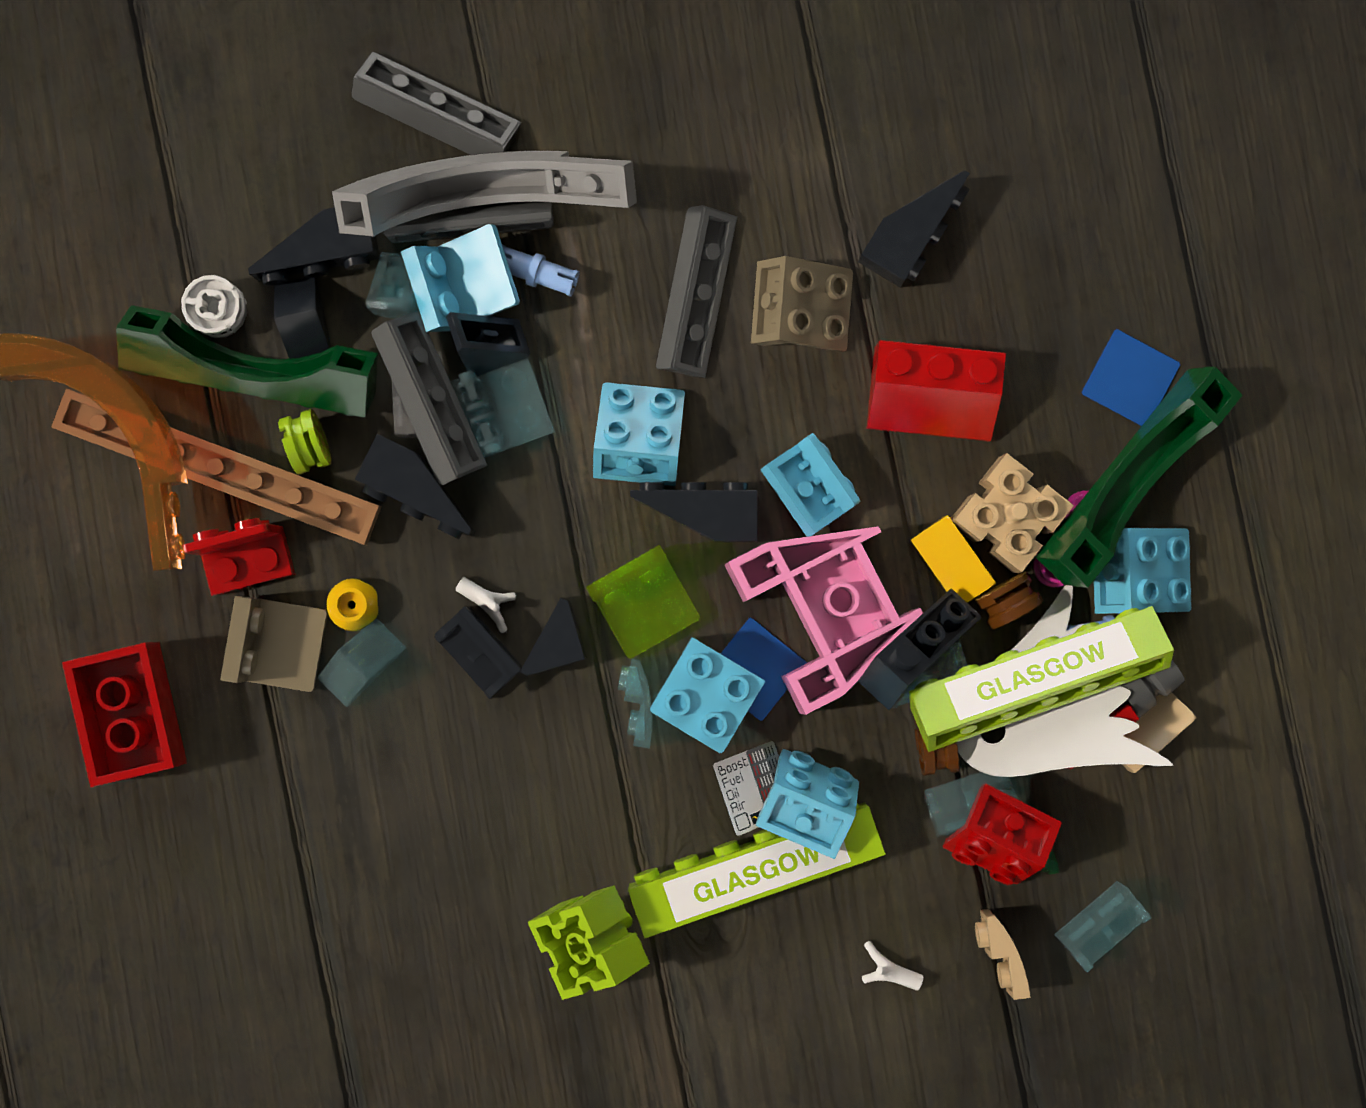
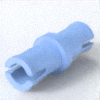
M502 244L513 276L526 280V284L536 287L539 284L565 293L567 296H572L575 291L572 286L576 287L579 279L578 270H572L546 261V257L539 253L532 256Z

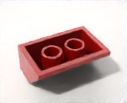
M879 340L874 347L866 429L990 442L1002 397L1006 353Z

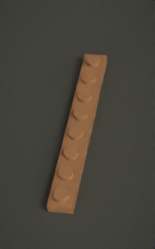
M67 388L51 426L54 429L363 545L368 544L382 507Z

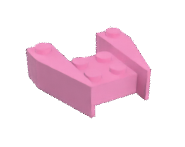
M879 526L768 542L725 564L743 602L782 583L820 657L781 676L800 714L807 715L845 695L860 679L875 656L923 614L921 608H917L898 616L861 542L881 533Z

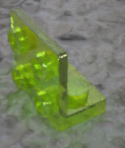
M660 545L586 586L592 600L597 603L629 659L634 658L700 619L699 613Z

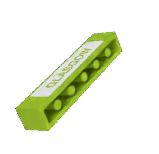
M1153 606L1142 610L1131 608L1121 612L1111 621L1102 624L1098 622L1085 624L1071 635L1062 638L1057 636L1045 638L1031 649L1022 652L1017 650L1005 652L999 655L993 662L982 666L976 664L965 666L959 669L955 675L942 680L936 678L925 680L919 683L915 689L909 691L910 709L927 750L931 752L1170 668L1174 649Z
M865 802L857 803L855 818L835 859L763 829L753 834L754 841L739 846L737 840L729 841L714 847V855L699 859L697 854H692L674 861L675 868L659 873L658 868H652L634 875L635 882L629 884L628 892L644 939L886 855L869 806Z

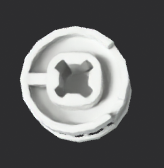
M206 275L193 280L185 289L181 299L182 313L186 321L194 329L213 338L227 337L235 333L243 325L247 315V302L243 293L228 280L216 275Z

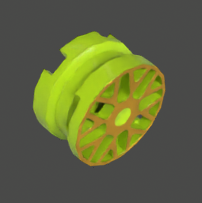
M313 409L301 412L300 417L295 419L291 416L279 419L280 432L284 431V438L281 440L289 462L296 474L300 475L309 472L310 467L314 465L318 467L331 465L328 442L318 416Z

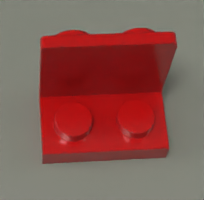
M260 518L243 520L234 524L236 531L232 532L228 530L219 532L218 529L193 534L194 542L182 545L184 554L201 555L211 596L296 575L283 526L270 524L269 520L260 521Z
M985 783L978 791L965 824L946 838L943 848L951 851L952 857L963 864L970 866L976 864L990 871V877L1006 885L1019 884L1045 867L1062 822Z

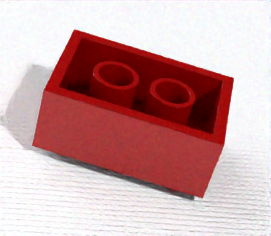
M145 642L62 662L90 787L187 764L160 642Z

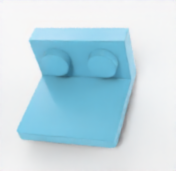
M485 225L438 247L412 246L401 251L426 332L450 331L446 319L450 312L491 316L516 306L520 302L496 225Z
M603 383L594 442L593 478L638 483L662 482L664 485L676 486L685 392L677 389Z
M1124 528L1118 540L1114 556L1094 580L1095 614L1121 613L1131 608L1142 610L1153 606L1155 612H1189L1191 610L1189 530L1187 528Z
M691 637L681 657L652 703L650 711L718 753H722L764 685L765 680Z
M783 749L779 756L774 783L759 813L756 826L835 859L855 818L859 781L842 768H828L815 762L810 755L804 752H791Z

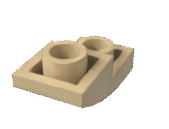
M989 909L980 910L981 922L975 923L977 944L979 948H985V952L991 959L1003 958V962L997 963L1000 988H1006V991L1013 1000L1031 998L1025 969L1010 935Z

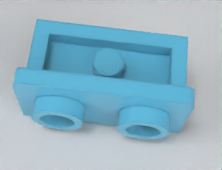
M813 433L760 469L807 537L814 535L860 503L852 482L841 473L832 460L829 449Z

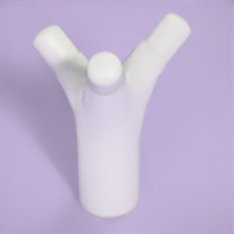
M463 577L458 583L456 591L487 612L496 623L500 633L506 632L507 627L499 611V604L515 600V593L502 594L491 592Z
M867 941L864 944L869 955L878 966L875 972L862 976V981L865 984L873 981H889L917 991L920 989L923 982L922 974L894 964L877 951L871 941Z

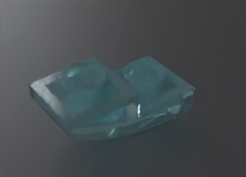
M632 658L630 667L622 665L618 690L626 691L624 701L640 704L639 711L631 710L627 735L635 736L633 746L650 749L653 728V713L650 711L652 705L650 685L641 659Z

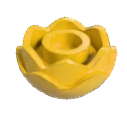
M356 578L341 581L331 589L327 597V612L330 619L335 625L348 631L363 629L372 623L378 615V595L376 590L371 585ZM350 601H354L356 603L355 608L351 609L348 604Z

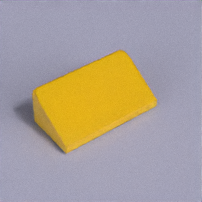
M948 515L942 517L910 540L946 592L952 588L962 599L969 602L996 584Z

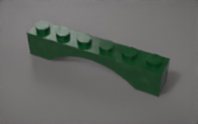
M134 305L129 307L116 327L118 369L135 372L139 375L156 376L176 380L184 384H196L217 388L225 392L253 395L265 400H278L298 404L306 408L314 407L339 412L347 416L366 417L376 395L378 353L336 345L321 353L301 358L272 359L254 357L230 350L208 340L189 328L173 313Z
M1215 366L1188 369L1041 549L1036 558L1063 585L1088 588L1114 556L1118 540L1127 521L1148 490L1182 454L1218 427L1243 396L1240 391Z

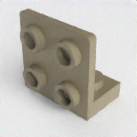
M789 256L757 261L751 344L769 346L791 343L837 352L846 351L853 271L844 267Z
M235 596L220 680L233 683L252 682L306 692L314 691L328 617L327 610L248 596Z

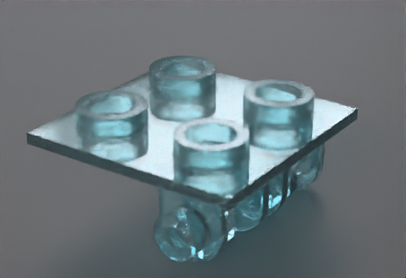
M528 357L476 376L474 370H470L458 375L459 379L450 381L484 458L555 433Z

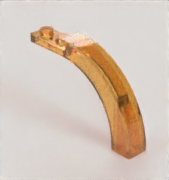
M0 334V380L8 382L34 379L63 383L80 391L96 402L119 426L134 453L140 471L153 571L182 569L181 559H185L186 556L182 545L185 542L183 536L177 533L176 517L180 516V502L177 493L172 492V486L188 484L178 443L168 422L156 404L128 375L108 361L88 351L54 339L30 334Z

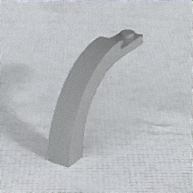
M569 151L498 152L436 160L377 174L332 191L339 233L375 236L389 228L427 215L477 205L507 202H557L629 208L637 203L633 161L569 157Z

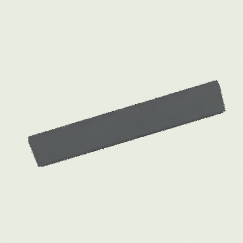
M375 52L371 53L353 78L352 98L470 155L508 152L521 125L520 121Z
M507 202L464 207L427 215L385 230L384 235L392 243L460 237L488 224L496 225L498 233L549 229L554 226L552 202Z
M704 205L688 208L656 363L657 369L699 378L706 377L738 216Z
M419 311L386 321L373 329L371 332L372 337L439 485H444L488 466L430 335L425 330Z

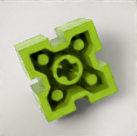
M615 885L594 891L585 897L582 895L563 901L528 921L541 953L548 951L554 965L549 968V971L562 1000L583 995L592 988L594 991L616 986L650 964L636 932L631 933L627 931V928L632 925L633 920L631 915L626 912L624 903Z

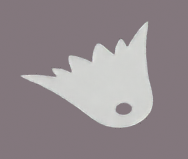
M1064 586L1043 617L1012 650L1022 652L1031 649L1045 638L1051 636L1062 638L1075 633L1078 628L1084 625L1081 624L1066 631L1071 612L1073 586ZM1121 686L1110 688L1005 725V736L998 743H987L980 734L957 742L959 754L971 767L985 774L999 777L1024 776L1056 769L1107 764L1173 766L1169 760L1159 753L1124 737L1125 734L1139 728L1137 723L1124 718L1109 716L1131 695L1130 690Z

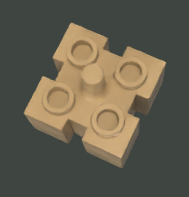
M1006 453L998 457L980 480L979 484L986 489L983 495L980 497L975 493L968 496L951 517V520L958 530L971 541L978 542L985 538L991 542L993 546L987 553L1012 573L1023 572L1043 546L1035 540L1036 536L1040 532L1043 534L1054 532L1074 505L1048 485L1039 487L1036 490L1027 483L1034 474Z

